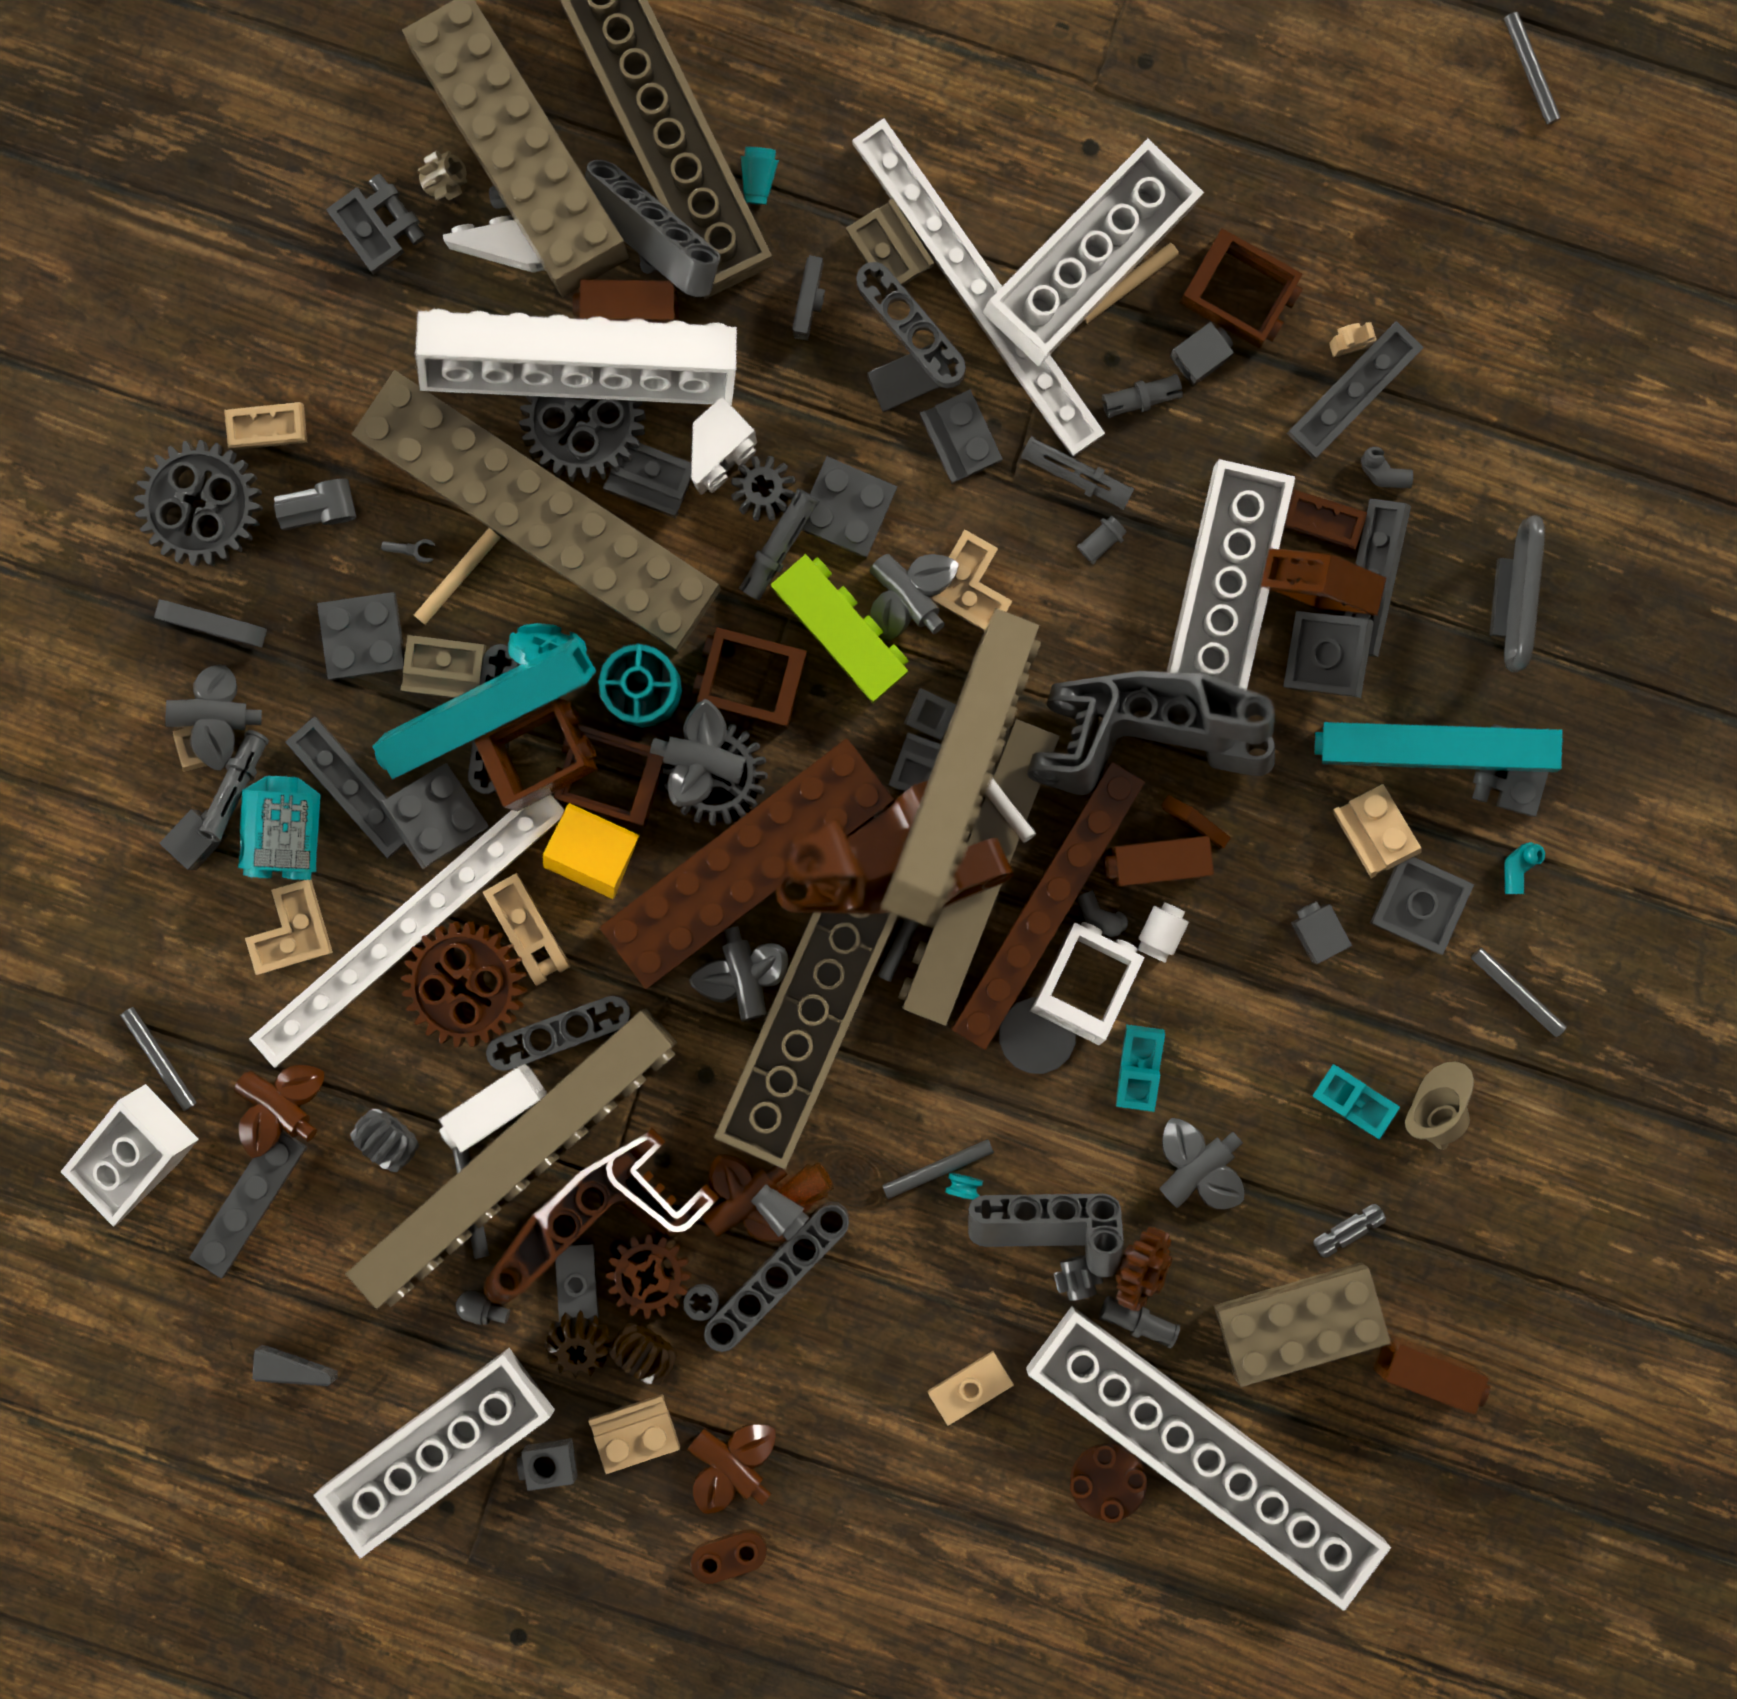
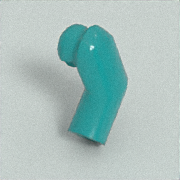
M1532 842L1521 844L1506 858L1504 863L1505 894H1524V874L1535 864H1541L1545 859V850L1541 845Z

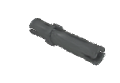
M1032 436L1020 457L1084 489L1085 495L1089 497L1095 495L1120 507L1121 510H1124L1135 489L1104 474V469L1100 467L1094 469L1036 440ZM1048 456L1075 470V472H1070L1067 469L1045 459L1044 457ZM1083 474V475H1085V476H1087V477H1089V478H1091V479H1093V480H1095V481H1097V482H1099V483H1101V484H1103V485H1105V486L1111 488V490L1108 491V490H1106V489H1104V488H1102V487H1100V486H1098V485H1096V484H1094V483H1092V482H1090V481H1088V480H1086V479L1080 477V475Z
M799 488L797 489L791 503L783 513L767 543H765L761 551L757 550L754 555L756 560L740 584V590L756 600H761L771 579H773L776 572H781L784 565L782 562L805 526L809 516L820 502L818 499Z
M253 730L246 731L235 757L228 760L225 766L228 771L213 798L201 826L197 830V833L203 838L212 842L221 841L222 835L242 796V790L246 788L249 781L254 780L257 774L255 767L266 745L269 743V740L264 735Z

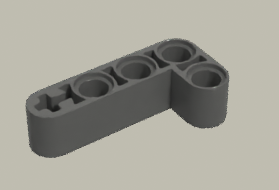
M983 1195L973 1199L969 1204L968 1235L972 1242L979 1246L1085 1245L1086 1264L1093 1274L1100 1277H1109L1116 1274L1120 1269L1123 1250L1121 1207L1118 1200L1111 1195Z

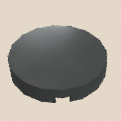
M1029 997L1017 1002L1008 1011L999 1026V1043L1004 1056L1016 1068L1027 1073L1045 1074L1058 1069L1069 1059L1075 1046L1076 1034L1031 1012L1030 1009L1036 997Z

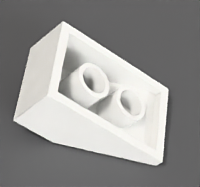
M145 1084L117 1101L61 1170V1173L114 1227L180 1163L199 1139Z

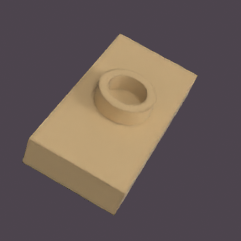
M302 402L224 410L227 443L230 450L307 443L304 404Z
M991 1351L927 1392L947 1426L1008 1390L1014 1384L994 1351Z

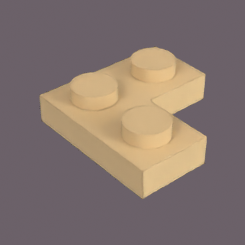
M964 529L949 558L959 563L956 576L943 592L930 597L932 601L985 631L995 608L1007 612L1012 603V600L980 583L998 548Z
M303 880L271 890L282 927L245 938L256 975L333 953L312 880Z

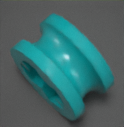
M949 1173L948 1178L951 1180V1185L946 1187L945 1193L971 1200L980 1196L976 1191L979 1186H982L983 1180Z

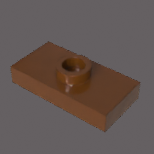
M1293 489L1284 529L1354 551L1357 547L1367 512Z

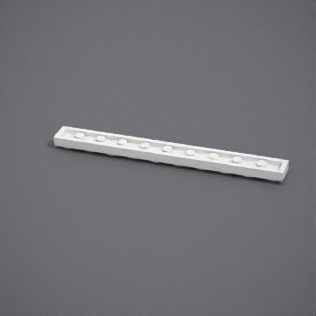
M883 118L854 138L852 144L889 197L894 199L919 240L1072 458L1103 437L1105 432L1051 355L1038 367L983 314L988 301L1002 286L886 120Z
M550 794L518 812L511 810L250 1037L251 1042L274 1068L281 1065L405 957L413 946L421 943L423 935L431 934L435 930L434 928L444 923L560 821L565 811L563 806Z

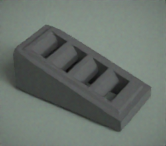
M261 1345L254 1351L252 1380L256 1382L329 1386L338 1377V1371L269 1346Z

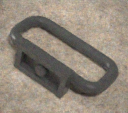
M1537 515L1527 517L1520 524L1515 541L1514 559H1497L1489 636L1505 637L1504 662L1506 668L1513 673L1522 671L1529 665L1534 646L1545 539V525L1543 519Z

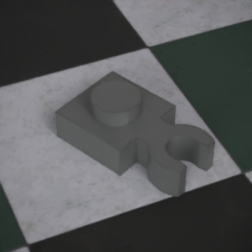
M920 688L904 724L941 740L945 730L947 731L956 705Z

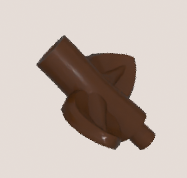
M308 1065L290 1066L281 1071L274 1084L261 1078L253 1071H248L239 1078L235 1084L234 1092L255 1105L249 1108L239 1124V1137L243 1148L249 1156L256 1158L270 1151L278 1142L282 1130L292 1138L299 1135L307 1142L315 1137L317 1129L309 1124L310 1116L299 1106L310 1102L317 1095L324 1081V1071Z
M727 1154L718 1155L710 1166L709 1184L710 1188L719 1198L725 1199V1201L703 1214V1220L717 1237L742 1222L748 1234L759 1241L769 1243L786 1241L787 1239L782 1235L778 1237L756 1209V1206L750 1201L766 1184L771 1189L779 1190L777 1183L788 1175L785 1169L775 1165L768 1171L762 1168L753 1176L750 1167L740 1158Z
M765 1424L745 1425L734 1431L727 1444L712 1435L705 1428L687 1450L710 1466L704 1468L695 1477L693 1484L694 1500L703 1513L710 1514L724 1510L733 1502L737 1492L745 1500L751 1496L760 1505L766 1502L772 1493L760 1484L763 1478L754 1468L763 1465L770 1456L776 1438L775 1428Z

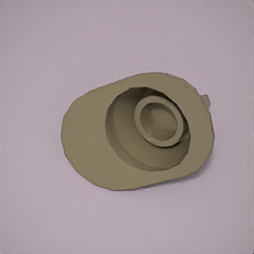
M1457 1061L1445 1062L1432 1069L1424 1077L1405 1119L1406 1130L1412 1137L1426 1139L1438 1149L1445 1150L1449 1143L1456 1141L1467 1131L1470 1124L1467 1105L1472 1095L1475 1081L1472 1071L1465 1064Z

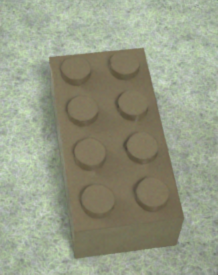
M1362 1262L1213 1305L1233 1375L1240 1387L1391 1344L1370 1270Z

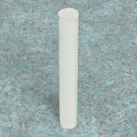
M992 778L986 793L987 797L1022 842H1027L1036 833Z

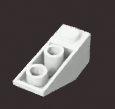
M510 216L493 218L489 221L490 225L474 228L473 224L459 225L451 229L452 233L443 235L444 242L451 250L529 272L545 270L516 221L512 220Z

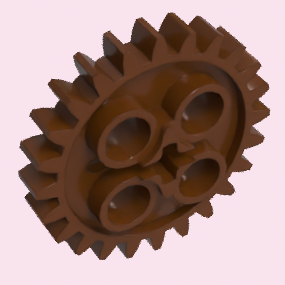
M458 921L450 923L449 933L443 925L434 928L436 938L431 934L423 935L421 938L425 947L416 945L411 948L417 959H408L404 962L408 968L413 970L412 973L401 976V980L411 983V988L402 992V996L413 997L414 1000L406 1010H418L420 1015L414 1023L418 1025L426 1021L429 1024L426 1030L427 1036L440 1031L439 1043L441 1044L447 1042L451 1036H453L454 1047L457 1048L464 1044L465 1039H467L470 1047L478 1045L480 1037L485 1043L494 1040L493 1031L499 1036L507 1031L503 1022L508 1024L516 1022L517 1018L510 1010H520L524 1007V1004L516 999V996L527 992V988L517 985L518 980L527 976V973L515 970V966L522 961V958L516 957L511 959L508 955L514 947L513 943L504 947L499 945L503 936L501 932L491 938L488 937V925L481 926L477 932H475L474 921L465 923L463 930ZM455 948L461 949L466 955L464 967L457 965L453 959ZM437 963H441L446 971H441L437 967ZM485 971H490L496 976L497 987L495 990L485 985L483 980ZM465 977L468 980L465 986L469 990L462 991L463 982L460 980L461 978ZM433 979H438L443 983L445 988L443 997H438L433 993ZM482 997H487L491 1001V1006H488ZM464 1002H468L474 1007L476 1011L474 1020H469L463 1015L462 1005Z

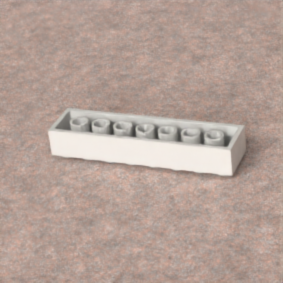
M434 309L429 312L418 311L416 359L420 391L692 404H714L722 396L732 405L736 372L737 327H727L721 323H710L706 326L688 325L682 321H671L667 324L648 323L642 319H631L627 322L609 321L602 317H592L588 320L569 319L563 315L542 318L530 317L523 313L502 316L490 315L483 311H474L469 314L450 313L443 309Z

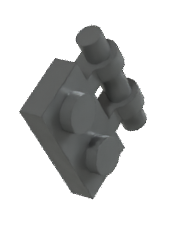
M377 174L369 180L370 186L375 191L369 198L366 199L358 187H356L326 209L373 275L405 253L396 241L399 237L407 235L413 245L419 244L426 237L418 226L420 224L419 219L414 212L407 211L398 198L400 193L393 184H388L381 174ZM382 207H386L396 220L387 227L376 214Z
M1493 724V727H1492V728H1507V727ZM1480 770V772H1475L1473 784H1476L1472 799L1487 803L1490 790L1493 789L1500 791L1496 807L1536 817L1549 772L1505 771L1504 779L1495 776L1496 770Z

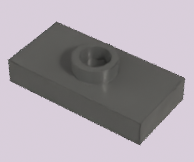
M809 255L806 260L792 328L793 336L796 339L808 341L814 311L821 313L825 290L819 289L823 270V258Z
M595 1243L571 1244L555 1259L559 1322H561V1317L565 1312L574 1318L580 1310H582L584 1318L588 1319L596 1314L599 1319Z

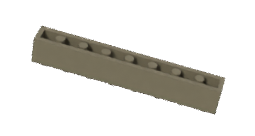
M1016 719L1013 726L1006 731L1003 739L1005 741L1003 752L999 762L994 764L991 774L995 782L1027 821L1041 783L1033 781L1027 775L1032 754L1036 752L1053 753L1060 736ZM985 795L984 799L981 800L982 807L979 806L980 813L966 843L970 846L987 839L997 838L1010 864L1020 838L987 795ZM1001 885L943 908L939 915L932 913L926 925L933 929L927 943L920 940L912 960L913 963L918 964L914 978H905L898 996L899 999L904 1000L902 1009L946 1026Z

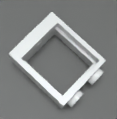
M1082 922L1079 925L1074 923L1068 930L1030 1011L1100 1045L1106 1040L1145 957L1137 954L1138 949L1126 941L1117 939L1116 942H1113L1103 937V931L1092 924ZM1077 941L1128 965L1102 1021L1051 996Z
M528 1063L521 1065L439 1119L443 1125L440 1133L450 1148L453 1149L457 1146L459 1151L463 1152L538 1103L548 1093Z

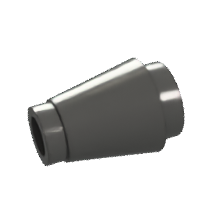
M767 1184L750 1201L756 1206V1209L778 1237L782 1235L788 1241L809 1219L802 1212L804 1207L773 1188L771 1189Z

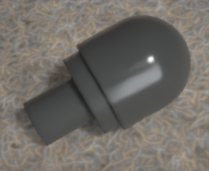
M477 1291L462 1293L455 1305L456 1312L461 1319L478 1325H488L491 1320L506 1324L510 1315V1309L497 1306L484 1293Z

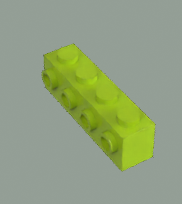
M805 554L770 584L771 588L874 704L908 674V670L904 665L909 661L896 645L893 644L888 648L879 638L883 631L869 615L862 619L853 607L858 603L844 586L838 590L828 580L832 573L818 557L812 561Z

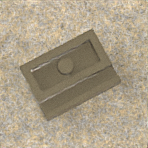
M893 198L882 207L876 208L846 228V233L866 264L869 262L883 264L902 286L934 266V261ZM879 275L878 277H875V278L877 279L878 283L880 284V286H881V278L883 277V276H881V275ZM892 288L888 294H890V293H892V292H894V291H896V290H895L894 288Z
M407 635L403 681L400 691L456 698L480 686L486 645Z

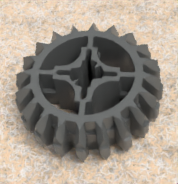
M735 724L729 725L724 743L730 744L726 751L736 755L741 752L743 757L746 758L748 772L746 784L743 788L731 781L729 782L732 785L728 786L723 781L713 780L711 790L718 787L724 788L736 798L722 805H707L700 802L693 806L682 807L681 813L683 815L689 814L693 807L698 809L694 817L695 822L700 823L703 820L704 814L710 813L709 823L715 826L718 821L717 814L723 813L725 823L731 824L732 817L730 811L735 809L737 814L743 818L746 812L741 805L745 801L753 808L758 805L753 798L749 797L751 792L754 791L758 794H764L765 792L763 787L755 785L756 779L764 780L768 778L767 772H756V766L765 764L766 758L757 757L753 759L751 754L757 752L760 749V745L757 742L751 744L748 748L744 745L750 737L747 731H744L738 739L734 738L737 729ZM664 767L663 773L670 775L673 768ZM667 782V783L664 784L666 790H668V782Z

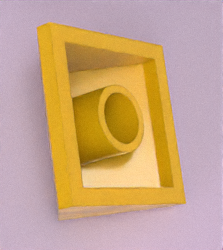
M569 803L543 853V868L614 899L640 835Z

